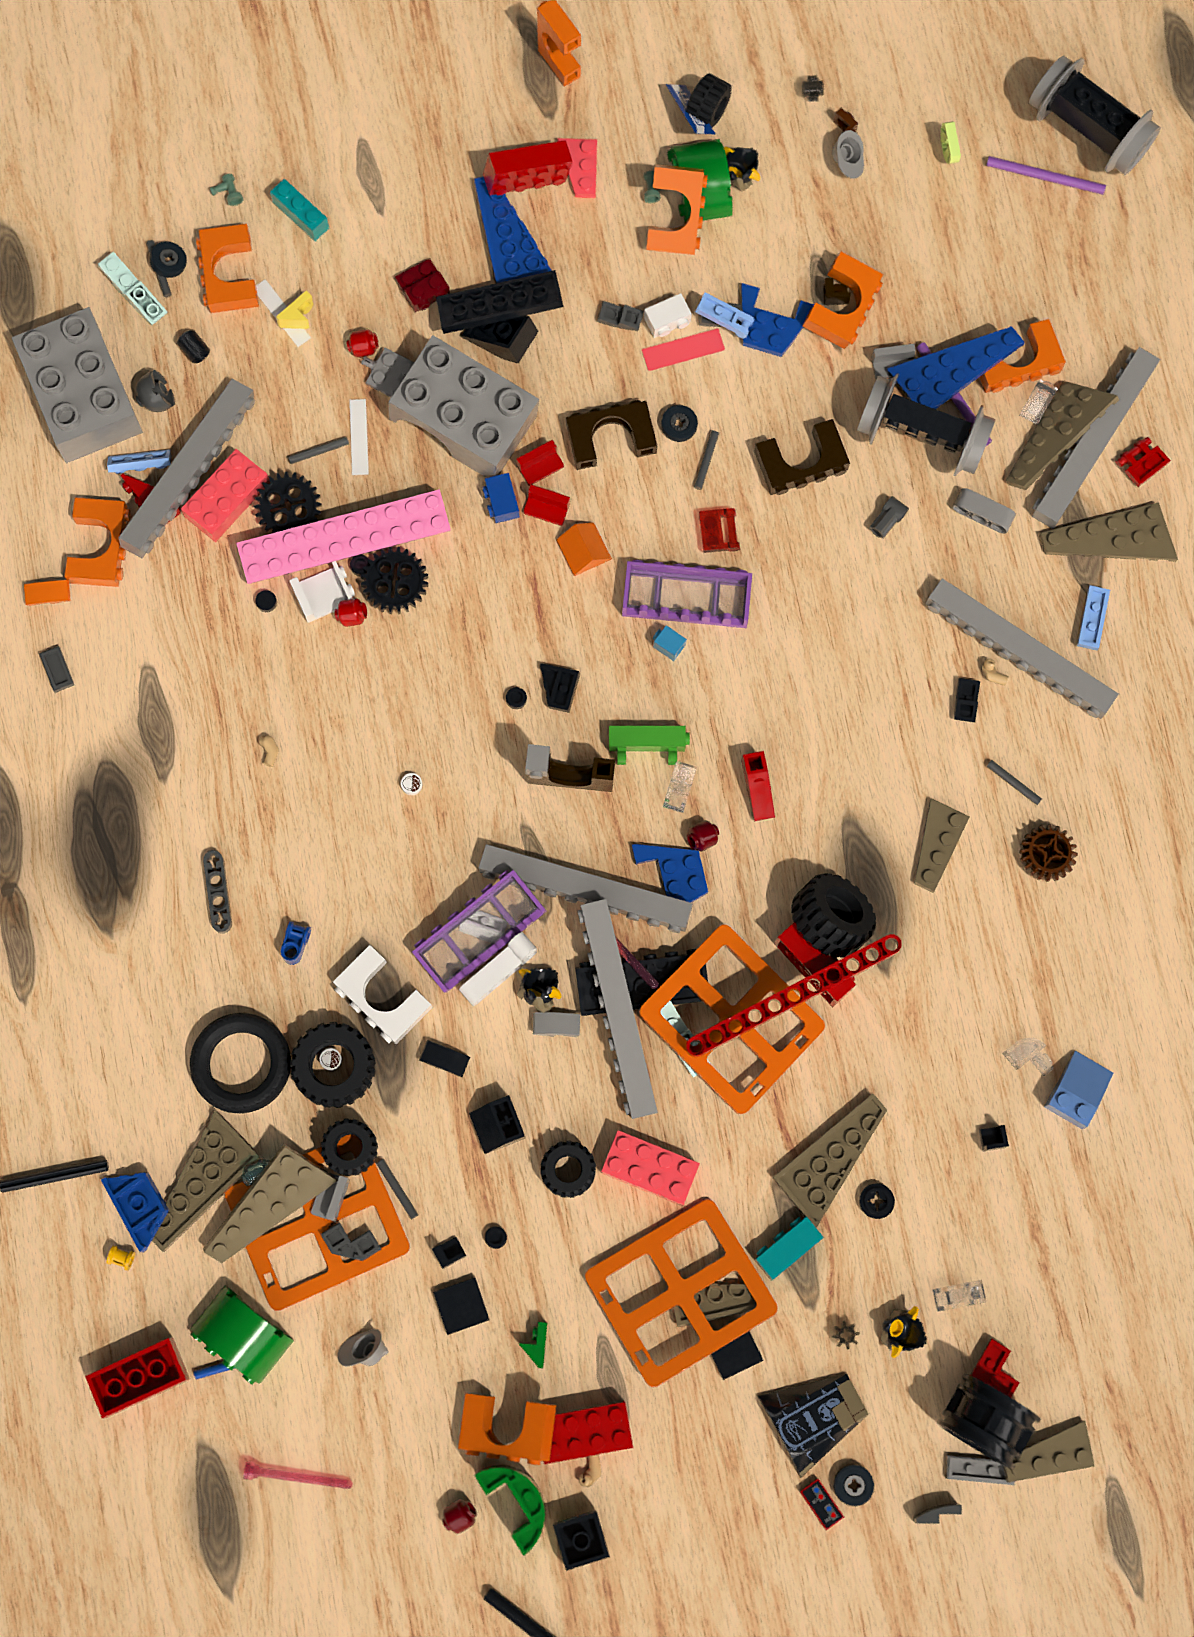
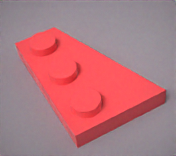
M557 138V142L566 140L573 162L569 171V179L575 197L596 198L597 139Z

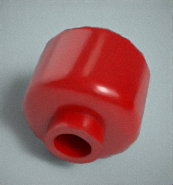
M369 329L353 331L350 334L349 340H347L349 352H352L357 358L373 355L379 347L376 333H372Z
M358 598L342 600L339 602L338 608L335 609V618L344 627L361 625L364 619L367 618L366 605Z

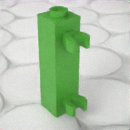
M609 726V752H617V765H626V752H668V765H677V752H685L686 745H690V733L686 732V726Z

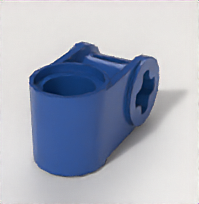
M293 921L289 922L281 947V956L287 964L295 965L302 959L305 946L311 934L312 928L310 926L302 927L295 925ZM289 949L297 950V954L292 958L286 957V952Z

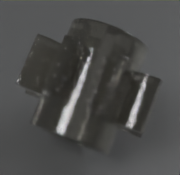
M817 75L808 76V80L802 82L803 97H807L809 102L818 101V97L824 95L823 80H818Z
M842 1321L841 1328L833 1327L837 1333L831 1336V1338H837L839 1341L836 1345L837 1347L845 1344V1348L849 1349V1343L858 1344L855 1336L859 1335L860 1332H854V1323L846 1327V1322ZM844 1329H846V1332L851 1333V1337L847 1338V1342L845 1338L840 1337V1334L844 1333Z

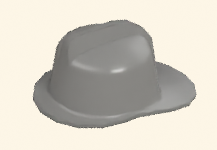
M851 130L841 133L838 141L833 146L832 155L843 174L851 179L858 178L864 171L863 142L856 132Z
M371 1329L346 1340L338 1351V1362L346 1367L359 1363L373 1366L383 1356L388 1354V1349L382 1341L381 1332L378 1329Z

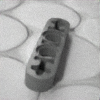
M211 850L205 854L203 860L211 924L216 932L224 934L230 931L232 927L225 863L223 856L218 851ZM212 856L219 859L216 862V869H221V872L214 871L213 865L208 863V861L212 860ZM214 876L222 878V884L219 887L211 885V879ZM217 897L225 899V904L221 908H216L213 905V901ZM214 912L222 913L224 921H228L227 924H224V928L221 929L219 925H216V923L220 922L219 914L214 915Z

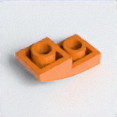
M69 580L24 584L25 605L33 606L71 601Z

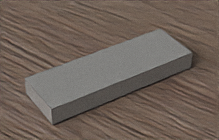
M947 1456L946 1479L1015 1485V1481L1006 1482L1003 1465L994 1460Z

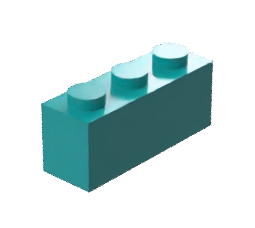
M285 178L270 191L273 204L312 240L317 241L329 229L327 217Z
M798 1217L790 1224L791 1230L786 1234L781 1231L773 1238L775 1242L769 1248L765 1245L756 1252L758 1257L755 1259V1262L771 1281L824 1238L808 1217H805L803 1220Z

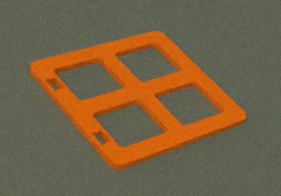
M720 925L639 1009L640 1017L737 1114L747 1113L825 1028L824 1021L804 1002L791 1009L803 1022L804 1027L781 1052L776 1051L755 1029L739 1036L765 1063V1069L742 1093H739L707 1061V1057L712 1051L697 1058L688 1054L686 1049L687 1040L660 1013L661 1009L683 986H688L719 1017L718 1023L760 1002L768 992L775 994L789 987L728 925ZM722 946H727L758 978L753 987L735 1005H730L700 974V969ZM793 990L788 992L787 996L790 1001L795 1002L800 999ZM732 1021L729 1024V1029L732 1032H739L742 1028L738 1021ZM713 1031L710 1033L709 1038L712 1042L717 1043L721 1041L722 1034L718 1031ZM802 1035L807 1040L799 1048L795 1041ZM700 1042L696 1046L690 1044L692 1052L698 1053L702 1050L703 1046ZM758 1082L763 1087L754 1096L750 1089Z
M346 1135L338 1142L337 1153L340 1156L347 1152H352L356 1159L362 1151V1142L355 1135ZM321 1147L302 1155L316 1165L325 1163L321 1154ZM375 1161L372 1166L370 1165L367 1168L366 1172H361L367 1186L366 1189L343 1200L336 1222L370 1206H375L390 1240L389 1244L364 1261L355 1259L349 1263H344L341 1256L330 1252L321 1236L334 1221L311 1214L316 1198L314 1197L303 1205L305 1211L304 1218L260 1236L246 1246L265 1296L273 1310L281 1311L408 1253L410 1249L409 1241ZM260 1174L233 1185L225 1193V1198L231 1212ZM313 1233L327 1263L328 1271L291 1289L282 1290L268 1253ZM271 1272L275 1285L269 1288L264 1274Z
M712 1200L700 1202L591 1267L585 1274L587 1284L646 1384L653 1388L660 1386L770 1319L778 1310L777 1303ZM700 1221H706L725 1251V1256L689 1278L683 1279L663 1248V1244ZM647 1254L651 1257L668 1285V1290L627 1314L623 1311L608 1286L606 1278ZM735 1271L739 1274L757 1306L720 1330L714 1331L695 1301L694 1295ZM606 1289L612 1298V1301L607 1305L600 1292ZM680 1306L698 1335L699 1342L664 1364L657 1366L636 1331L671 1308ZM640 1350H643L648 1359L643 1365L635 1354Z

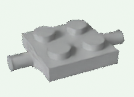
M387 348L383 350L380 358L376 361L365 356L361 363L371 368V374L366 381V385L389 397L393 396L414 364L413 361Z

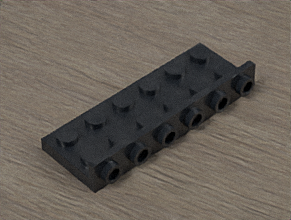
M556 270L436 297L443 334L564 307Z
M696 949L686 950L687 954L678 955V951L666 952L665 957H656V954L643 955L644 959L635 960V956L622 958V966L633 1010L640 1009L648 998ZM590 962L579 963V967H575L581 1016L606 1013L605 1008H600L598 995H602L600 986L595 987L593 974H596L595 965L590 966ZM705 964L700 969V974L708 981ZM683 986L670 1001L673 1005L701 1002L702 1000L688 986Z

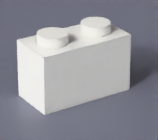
M682 294L644 309V319L654 338L658 336L664 337L672 330L677 328L683 329L691 323L692 313Z

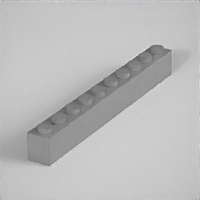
M1140 347L1136 353H1130L1125 361L1128 364L1125 369L1121 368L1115 377L1118 380L1115 386L1111 384L1106 391L1107 393L1118 395L1119 401L1115 405L1112 404L1105 410L1106 413L1101 418L1098 417L1090 425V429L1075 442L1077 446L1074 450L1069 449L1064 457V460H1066L1065 465L1058 466L1053 475L1056 479L1053 483L1049 481L1043 490L1046 495L1043 499L1038 498L1032 508L1035 510L1033 518L1051 529L1055 528L1160 361L1159 358Z
M231 379L119 536L122 548L140 558H143L146 553L151 552L154 541L157 537L163 535L166 524L175 518L178 507L186 502L188 493L191 489L197 487L200 476L209 470L212 459L220 454L224 442L230 440L236 425L239 426L242 423L246 411L251 410L254 406V392L251 388Z
M943 578L929 596L926 605H928L932 612L940 613L952 625L957 624L963 628L967 635L975 636L981 640L985 647L995 649L1002 658L1010 659L1016 663L1020 670L1030 672L1037 681L1045 682L1051 686L1055 693L1065 695L1072 704L1086 709L1090 716L1102 719L1119 695V693Z
M488 844L485 846L478 868L480 873H483V877L494 880L495 877L498 878L506 870L510 872L515 870L531 891L535 892L536 889L542 890L545 895L550 897L559 895L565 897L564 900L571 903L580 901L587 904L606 899L609 912L612 915H618V913L627 915L626 918L630 920H646L648 925L654 927L663 925L668 927L669 931L675 933L686 931L693 908V903ZM516 880L512 882L510 885L515 886V883H517Z
M604 899L580 905L581 910L577 912L580 923H585L586 931L582 932L585 945L590 944L591 948L588 958L590 966L595 965L596 969L593 979L595 987L600 986L602 994L598 995L600 1008H605L607 1015L603 1017L606 1030L610 1029L612 1036L608 1038L611 1051L615 1050L617 1059H614L613 1062L616 1072H620L622 1080L618 1081L621 1094L625 1093L627 1102H623L626 1115H631V1118L635 1119L658 1113L607 900Z

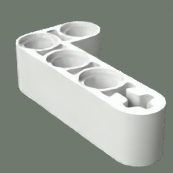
M520 932L508 943L506 949L464 983L459 991L472 1006L477 1005L537 953V948L523 932Z

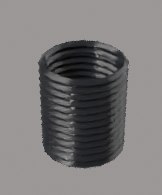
M195 330L184 332L177 341L179 347L194 364L203 361L210 353V348Z

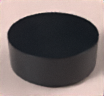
M357 555L352 558L350 568L354 575L361 577V574H367L363 570V566H370L367 563V559H369L367 556Z
M264 590L256 596L255 602L260 611L271 612L276 608L277 599L273 592Z
M514 687L507 692L506 703L510 708L517 710L526 705L527 695L523 689Z
M498 1226L489 1228L485 1234L486 1244L493 1249L502 1248L507 1241L505 1230Z

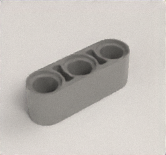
M967 488L961 489L953 505V509L957 513L1003 534L1008 532L1016 516L1012 509Z

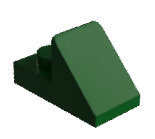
M538 1322V1327H533L532 1340H537L536 1345L518 1343L538 1368H544L547 1323Z

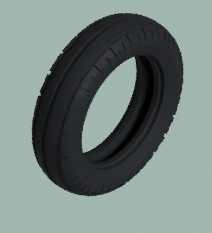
M250 1013L228 1014L211 1022L197 1037L190 1056L192 1081L199 1094L215 1108L229 1113L253 1112L270 1104L285 1087L291 1068L290 1050L283 1034L267 1019ZM236 1033H249L259 1037L267 1045L271 1057L270 1070L264 1082L256 1089L246 1093H231L223 1090L213 1079L210 1069V1060L215 1047L224 1038Z

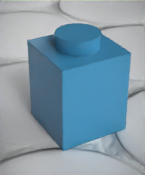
M666 625L663 630L659 629L655 633L653 648L672 661H675L686 646L687 639Z

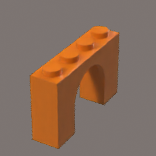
M556 0L544 1L537 7L538 51L565 87L581 77V66L571 54V51L581 46V34Z
M655 164L653 188L681 192L690 202L691 214L683 225L676 228L649 226L646 250L695 255V249L699 250L701 237H697V230L702 229L703 217L699 216L700 208L704 209L705 196H701L702 188L707 186L708 175H704V169Z
M239 224L199 230V238H196L197 249L201 250L202 256L198 257L200 269L204 270V275H201L202 287H206V294H203L204 305L209 307L210 313L259 307L257 287L254 279L225 282L214 274L215 266L222 257L229 254L252 251L248 225Z
M840 251L827 276L833 277V279L851 289L856 299L855 310L849 314H838L815 302L802 327L845 349L849 344L853 345L858 336L856 330L858 327L861 328L866 320L864 313L866 309L868 311L871 309L875 301L872 297L882 287L883 282L880 280L883 274Z
M1050 319L1030 324L1026 332L1034 352V361L1024 367H1013L1002 360L980 376L985 393L991 391L996 393L1003 390L1004 387H1017L1024 381H1037L1042 376L1048 374L1053 376L1062 371L1066 361Z
M75 498L72 515L75 523L106 528L111 532V544L104 554L96 558L67 557L65 578L69 580L70 584L119 587V580H123L121 564L122 561H125L126 550L120 546L119 536L126 528V523L130 521L131 510L128 509L125 501Z
M465 1393L458 1449L466 1450L467 1455L479 1456L480 1452L486 1453L487 1458L500 1459V1455L507 1456V1461L520 1462V1458L527 1459V1464L541 1465V1461H549L556 1405L526 1402L522 1432L513 1443L505 1445L496 1438L492 1428L495 1397Z

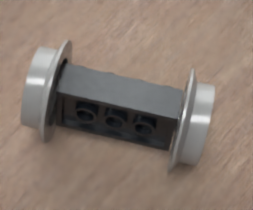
M1065 55L1061 56L1046 72L1030 97L1029 104L1038 110L1036 119L1041 121L1052 111L1111 156L1105 167V172L1117 169L1123 175H1127L1142 159L1161 130V127L1151 121L1153 110L1147 111L1140 118L1080 73L1085 62L1083 58L1073 62Z
M897 373L891 379L878 375L857 431L869 435L870 445H872L881 421L884 418L883 423L886 424V428L893 431L898 429L906 431L905 435L911 438L922 437L925 439L924 442L936 446L938 443L944 446V450L952 453L960 452L963 448L953 476H956L962 470L974 474L996 420L984 415L983 405L980 406L969 432L971 422L893 394L891 398L899 374Z

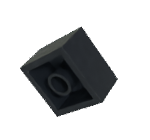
M597 1510L553 1523L566 1571L610 1557Z

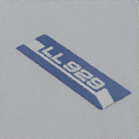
M666 84L694 132L697 134L715 135L716 133L710 124H705L686 112L691 96L687 86Z

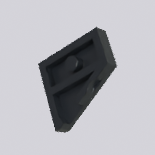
M541 663L540 669L542 671L549 709L570 713L580 672Z

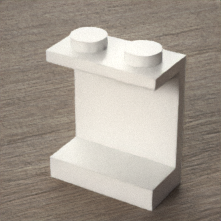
M336 561L332 562L333 568L299 582L297 577L289 580L308 623L335 612L340 601L353 599L352 596H355L351 584L347 585L344 580L347 575L343 566L338 567Z

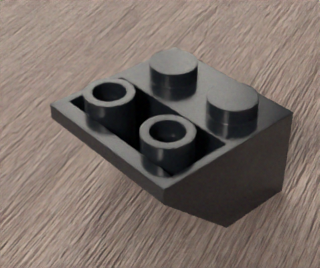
M509 1095L469 1113L484 1154L526 1139Z

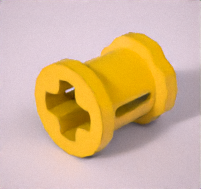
M113 1245L109 1251L106 1263L124 1267V1270L129 1271L135 1258V1252H127Z

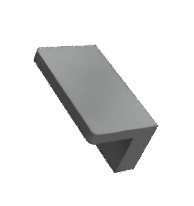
M908 344L874 349L871 358L875 379H877L878 375L884 378H892L887 371L888 368L914 360L915 345Z
M330 1173L337 1178V1182L316 1196L311 1214L336 1222L350 1179Z

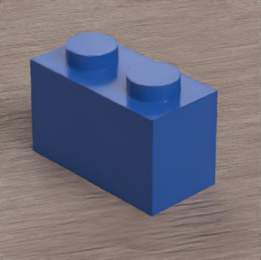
M509 473L485 478V486H482L485 499L489 498L490 505H487L490 518L494 517L495 524L520 518Z

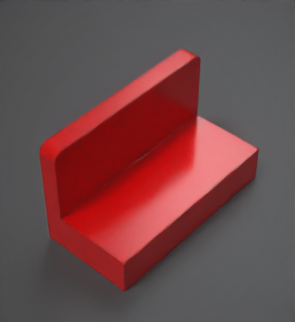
M553 440L516 459L517 467L529 486L564 468V464L557 454V446Z
M530 485L528 500L523 512L525 515L562 526L570 506V497Z

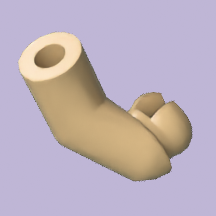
M986 659L982 664V670L986 679L990 682L1006 686L1008 676L997 673L995 661L993 659Z
M262 736L259 739V745L264 747L267 752L263 764L273 767L279 748L271 736Z
M599 1454L588 1456L589 1468L579 1478V1483L584 1487L592 1486L601 1476Z

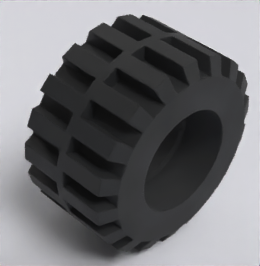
M711 73L706 74L693 90L686 107V112L705 124H710L713 128L722 117L729 103L732 85Z
M344 1119V1121H337L335 1125H330L327 1128L328 1131L324 1133L323 1142H321V1154L325 1163L332 1170L340 1175L357 1176L361 1172H366L367 1168L374 1164L375 1157L377 1158L378 1143L375 1134L366 1124L356 1119ZM355 1135L362 1142V1151L356 1159L344 1160L337 1153V1144L342 1137Z
M559 1142L555 1146H551L541 1161V1177L545 1186L553 1194L560 1197L574 1198L575 1196L582 1195L590 1188L595 1179L596 1164L594 1157L585 1146L578 1142ZM567 1156L577 1159L581 1165L579 1178L570 1183L561 1181L555 1173L557 1162Z

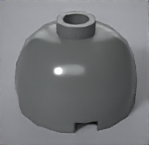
M157 370L149 371L140 378L136 387V400L141 407L144 406L151 412H164L175 405V398L171 389L167 391L165 384L168 382Z

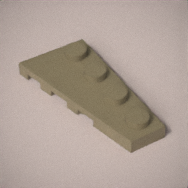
M932 798L929 803L914 884L934 893L970 816Z
M711 1284L694 1295V1299L707 1321L749 1312L757 1306L745 1284ZM673 1307L677 1327L691 1325L681 1307Z
M1078 1422L1072 1427L1024 1448L1020 1459L1014 1458L1012 1462L1015 1464L1014 1470L1003 1466L1006 1482L1094 1467L1086 1422Z

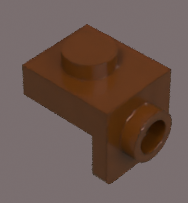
M843 108L835 112L834 123L843 132L857 131L858 122L850 112L845 111Z

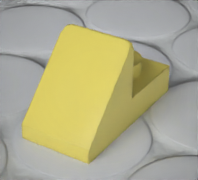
M307 291L276 316L280 328L309 329L308 319L303 314H307L312 309L313 300Z

